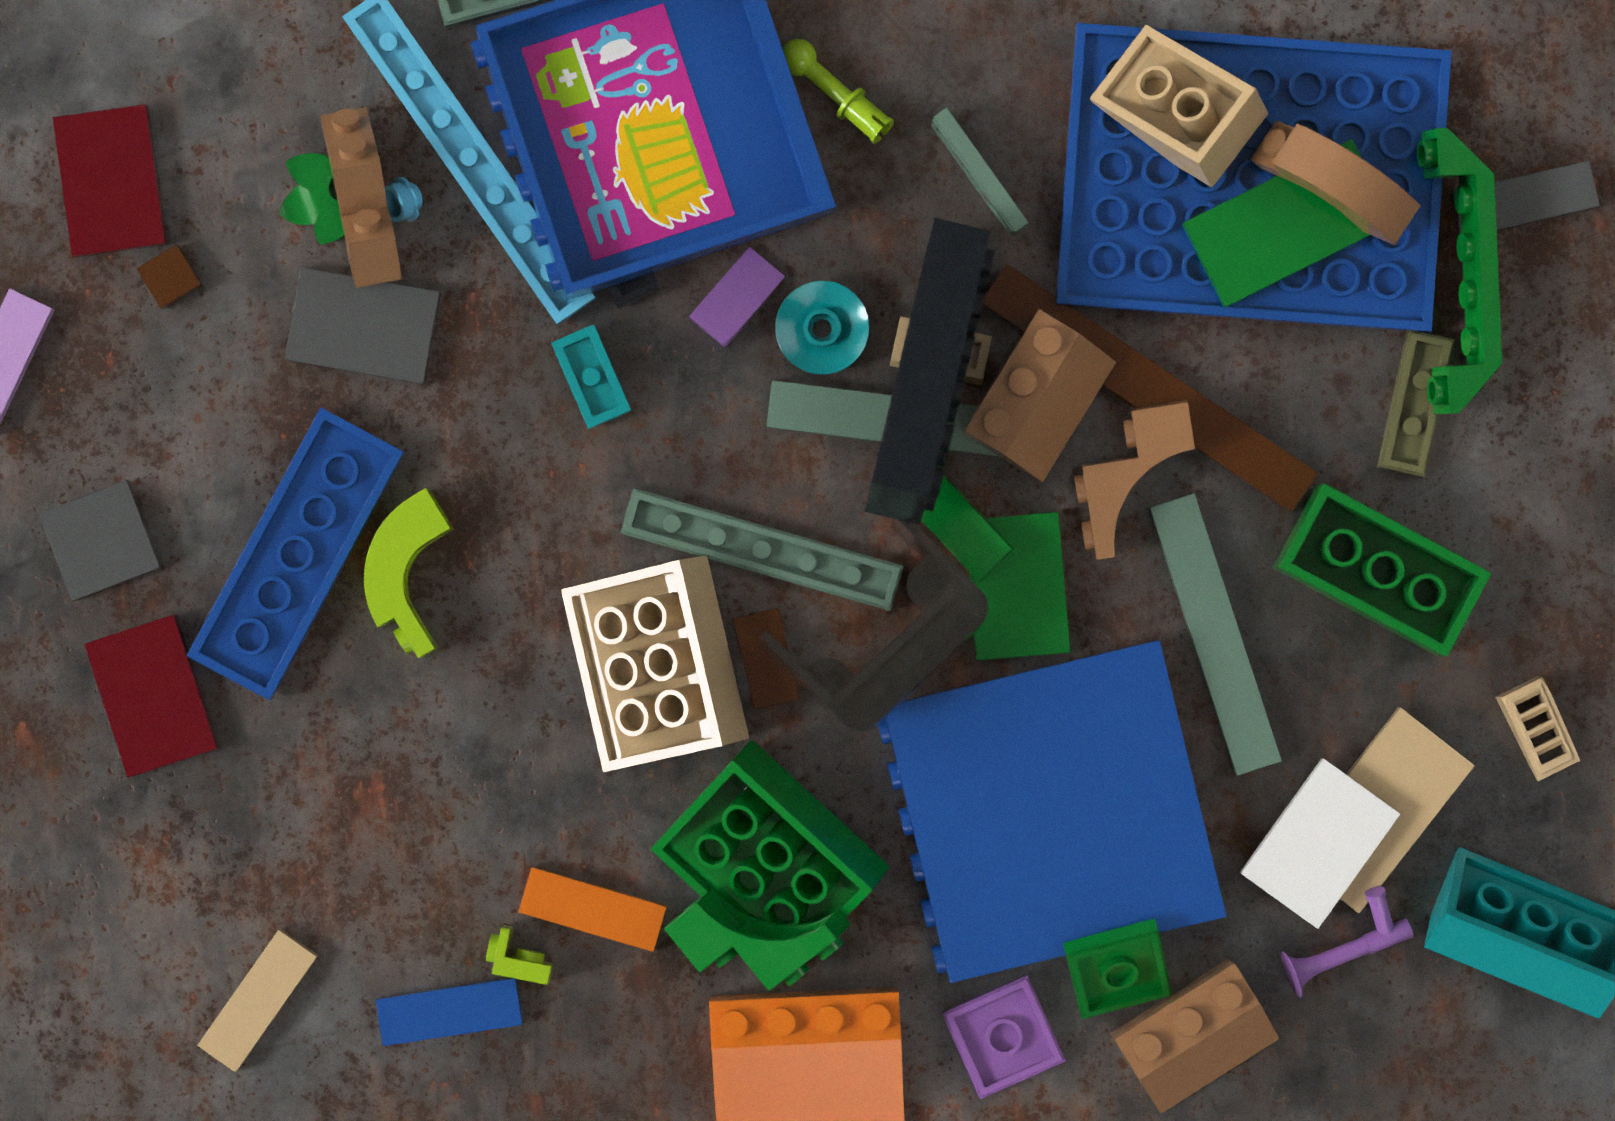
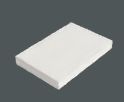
M1321 758L1239 873L1319 929L1398 819L1400 813L1327 760Z

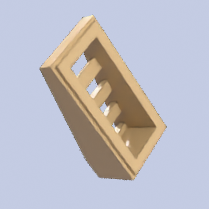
M1536 676L1495 697L1537 781L1580 761L1543 676ZM1534 696L1537 697L1540 704L1521 713L1518 712L1516 705ZM1543 712L1545 713L1548 720L1526 730L1523 722ZM1553 729L1556 737L1535 747L1533 746L1532 738ZM1559 745L1561 746L1564 754L1541 764L1539 755Z

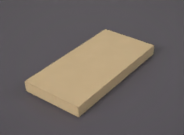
M1401 707L1396 709L1346 773L1347 776L1400 813L1398 819L1340 898L1357 913H1360L1368 903L1365 892L1372 887L1381 886L1475 766Z

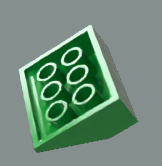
M752 739L650 849L700 896H703L713 888L726 902L740 912L757 920L777 925L811 923L831 915L838 909L847 917L875 888L890 868L883 859Z

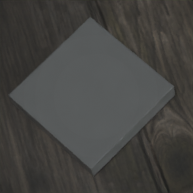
M124 480L38 513L72 601L80 600L162 568L129 480Z

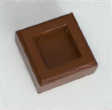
M177 244L136 268L162 310L203 286Z

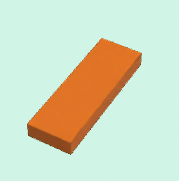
M532 866L518 913L654 952L667 905Z

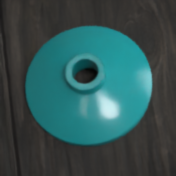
M813 281L799 286L784 299L776 316V338L784 356L797 368L811 374H833L852 365L863 352L869 335V319L863 303L850 289L831 281ZM821 320L828 322L831 326V333L825 338L817 337L813 332L814 324Z

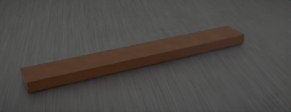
M1005 265L985 295L983 306L1023 333L1040 309L1085 337L1116 361L1102 386L1134 408L1187 400L1195 449L1287 511L1293 512L1317 476L1318 472L1071 306L1056 304V296L1010 265Z

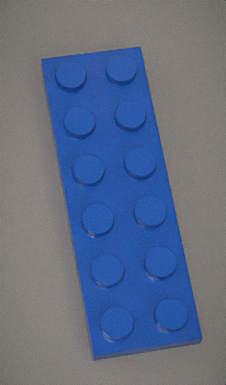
M320 407L186 656L265 699L272 700L405 452Z

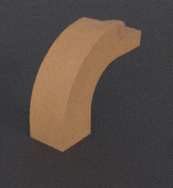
M1276 120L1250 159L1260 169L1291 181L1316 194L1343 213L1363 232L1393 245L1397 243L1421 206L1405 190L1378 169L1334 141L1300 124L1292 127Z

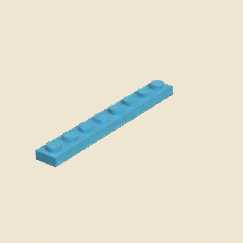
M365 0L342 17L556 324L560 325L596 299L593 293L566 301L562 289L553 291L545 268L546 264L552 263L547 245L538 247L530 220L538 218L535 210L528 201L523 202L517 184L389 1Z

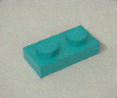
M594 324L551 342L589 430L632 412Z

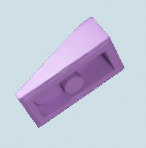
M749 247L701 301L689 318L726 349L784 280L785 276Z

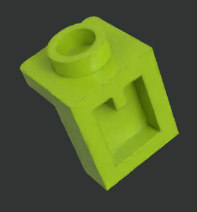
M503 925L499 935L491 933L486 961L494 963L492 974L545 985L550 983L554 963L544 961L545 953L517 948L516 956L510 955L508 952L513 927Z

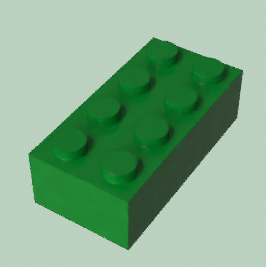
M1324 483L1316 485L1272 567L1437 657H1447L1492 574Z

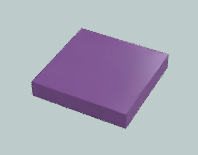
M1027 974L941 1012L980 1099L1066 1062Z

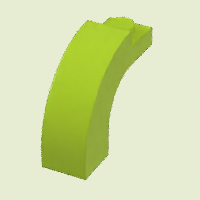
M424 488L402 502L386 517L372 539L364 568L365 596L377 628H383L396 621L399 628L395 629L393 633L407 655L414 651L418 658H424L439 647L410 599L408 590L410 569L414 560L424 548L454 530L432 491L428 488Z

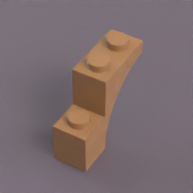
M367 107L341 109L335 113L320 115L355 288L401 280L396 239L387 206L380 158Z
M1187 400L1132 408V419L1124 420L1123 424L1127 449L1137 447L1138 455L1083 463V475L1074 476L1078 504L1088 502L1090 521L1081 522L1085 550L1095 549L1096 560L1115 557L1114 538L1117 518L1126 496L1135 483L1159 462L1178 453L1195 449Z

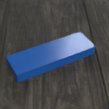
M515 978L376 999L383 1046L523 1025L518 983Z

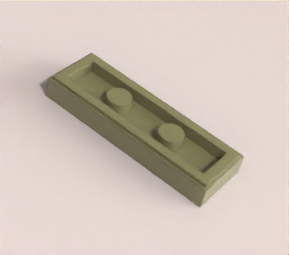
M1418 331L1406 332L1377 468L1422 478L1425 477L1439 414L1433 413V405L1428 400L1427 383L1429 378L1432 377V367L1450 365L1455 343L1454 339Z

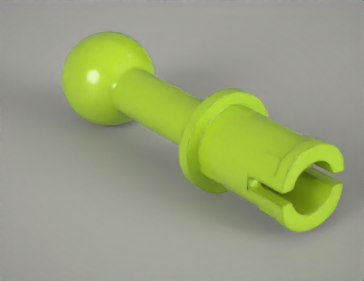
M793 39L782 47L791 75H805L840 106L837 111V117L841 120L847 118L868 136L874 144L881 140L880 133L885 136L894 124V120L886 116L865 97L866 91L863 88H857L852 92L818 63L816 50L810 42L804 39Z

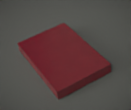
M143 104L53 117L72 257L78 258L167 245L148 106Z
M170 615L84 644L127 778L219 748L191 659L186 656L188 650L176 615Z

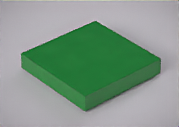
M1155 918L1063 943L1082 1019L1173 995Z

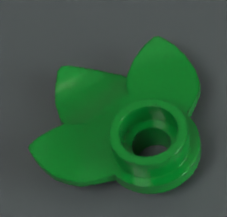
M318 153L301 154L290 158L285 164L290 175L299 185L285 198L278 214L280 217L296 225H314L315 236L320 245L341 239L344 236L329 158Z

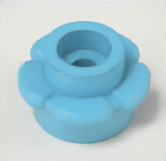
M403 177L394 178V182L385 186L391 221L400 222L405 219L408 222L415 221L419 216L418 209L421 208L423 203L422 194L414 183H409Z

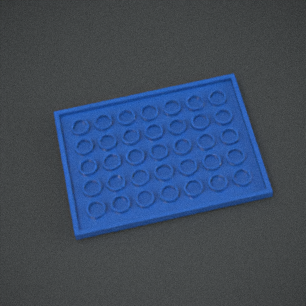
M1088 23L1076 24L1056 304L1426 333L1432 331L1443 178L1423 179V168L1419 167L1417 161V146L1419 141L1422 140L1421 132L1436 128H1446L1451 50L1155 29L1256 88L1269 113L1212 188L1175 166L1090 100L1092 94L1143 28ZM1276 120L1292 127L1300 124L1339 145L1353 139L1364 161L1394 181L1421 205L1395 245L1370 235L1226 308H1223L1182 226L1184 222L1277 176L1260 169L1250 160Z

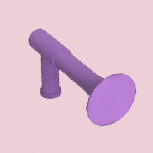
M1372 887L1365 892L1376 930L1363 934L1358 939L1307 958H1293L1284 951L1280 953L1286 977L1299 998L1302 997V989L1305 984L1314 976L1366 954L1371 955L1413 938L1412 928L1406 918L1393 923L1384 887Z

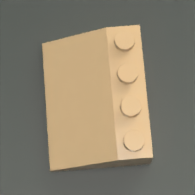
M707 555L677 560L561 589L603 772L749 739Z

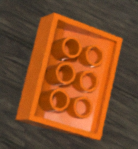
M898 987L710 996V1033L716 1121H905Z

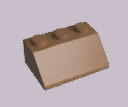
M1039 309L962 434L1043 483L1116 364V361L1081 334Z
M1229 958L1110 1033L1160 1114L1280 1039L1260 1002L1236 964Z

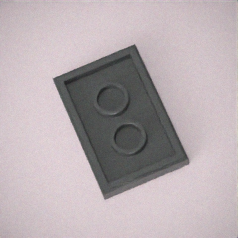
M301 267L284 359L425 385L441 292L388 282L355 288L353 276Z

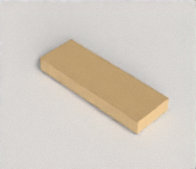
M279 929L197 1046L236 1073L319 955L284 930Z

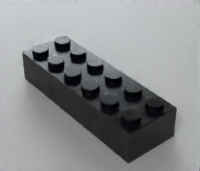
M934 218L864 512L920 525L924 510L934 511L945 470L938 467L944 468L946 456L951 445L955 427L954 421L960 405L965 384L964 378L974 346V334L981 315L985 298L984 291L995 255V249L987 248L990 235L988 230Z

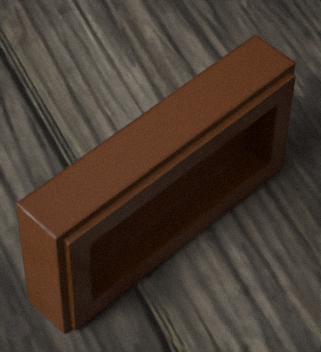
M779 608L733 618L754 710L800 699Z

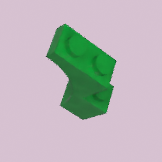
M711 888L676 916L664 930L699 973L713 962L718 968H721L739 954L767 990L770 991L782 981L789 987L810 970L806 962L814 956L818 955L823 961L844 944L839 936L851 923L838 909L823 919L807 924H771L740 912Z

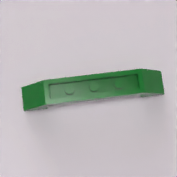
M1436 128L1421 132L1422 140L1419 141L1417 146V161L1419 167L1423 168V179L1459 178V186L1455 191L1454 202L1457 213L1461 214V233L1457 238L1456 248L1458 258L1463 262V281H1461L1459 286V302L1461 307L1465 309V328L1461 333V349L1463 354L1467 356V365L1432 367V377L1429 378L1427 383V396L1430 404L1433 405L1434 414L1460 413L1502 364L1494 173L1448 128Z

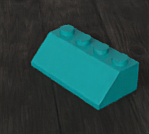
M1458 848L1431 912L1424 948L1599 1019L1615 997V910L1464 848Z

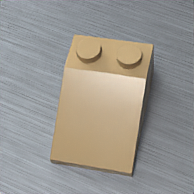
M1148 25L1143 27L1090 97L1093 104L1175 166L1212 188L1269 114L1256 88Z

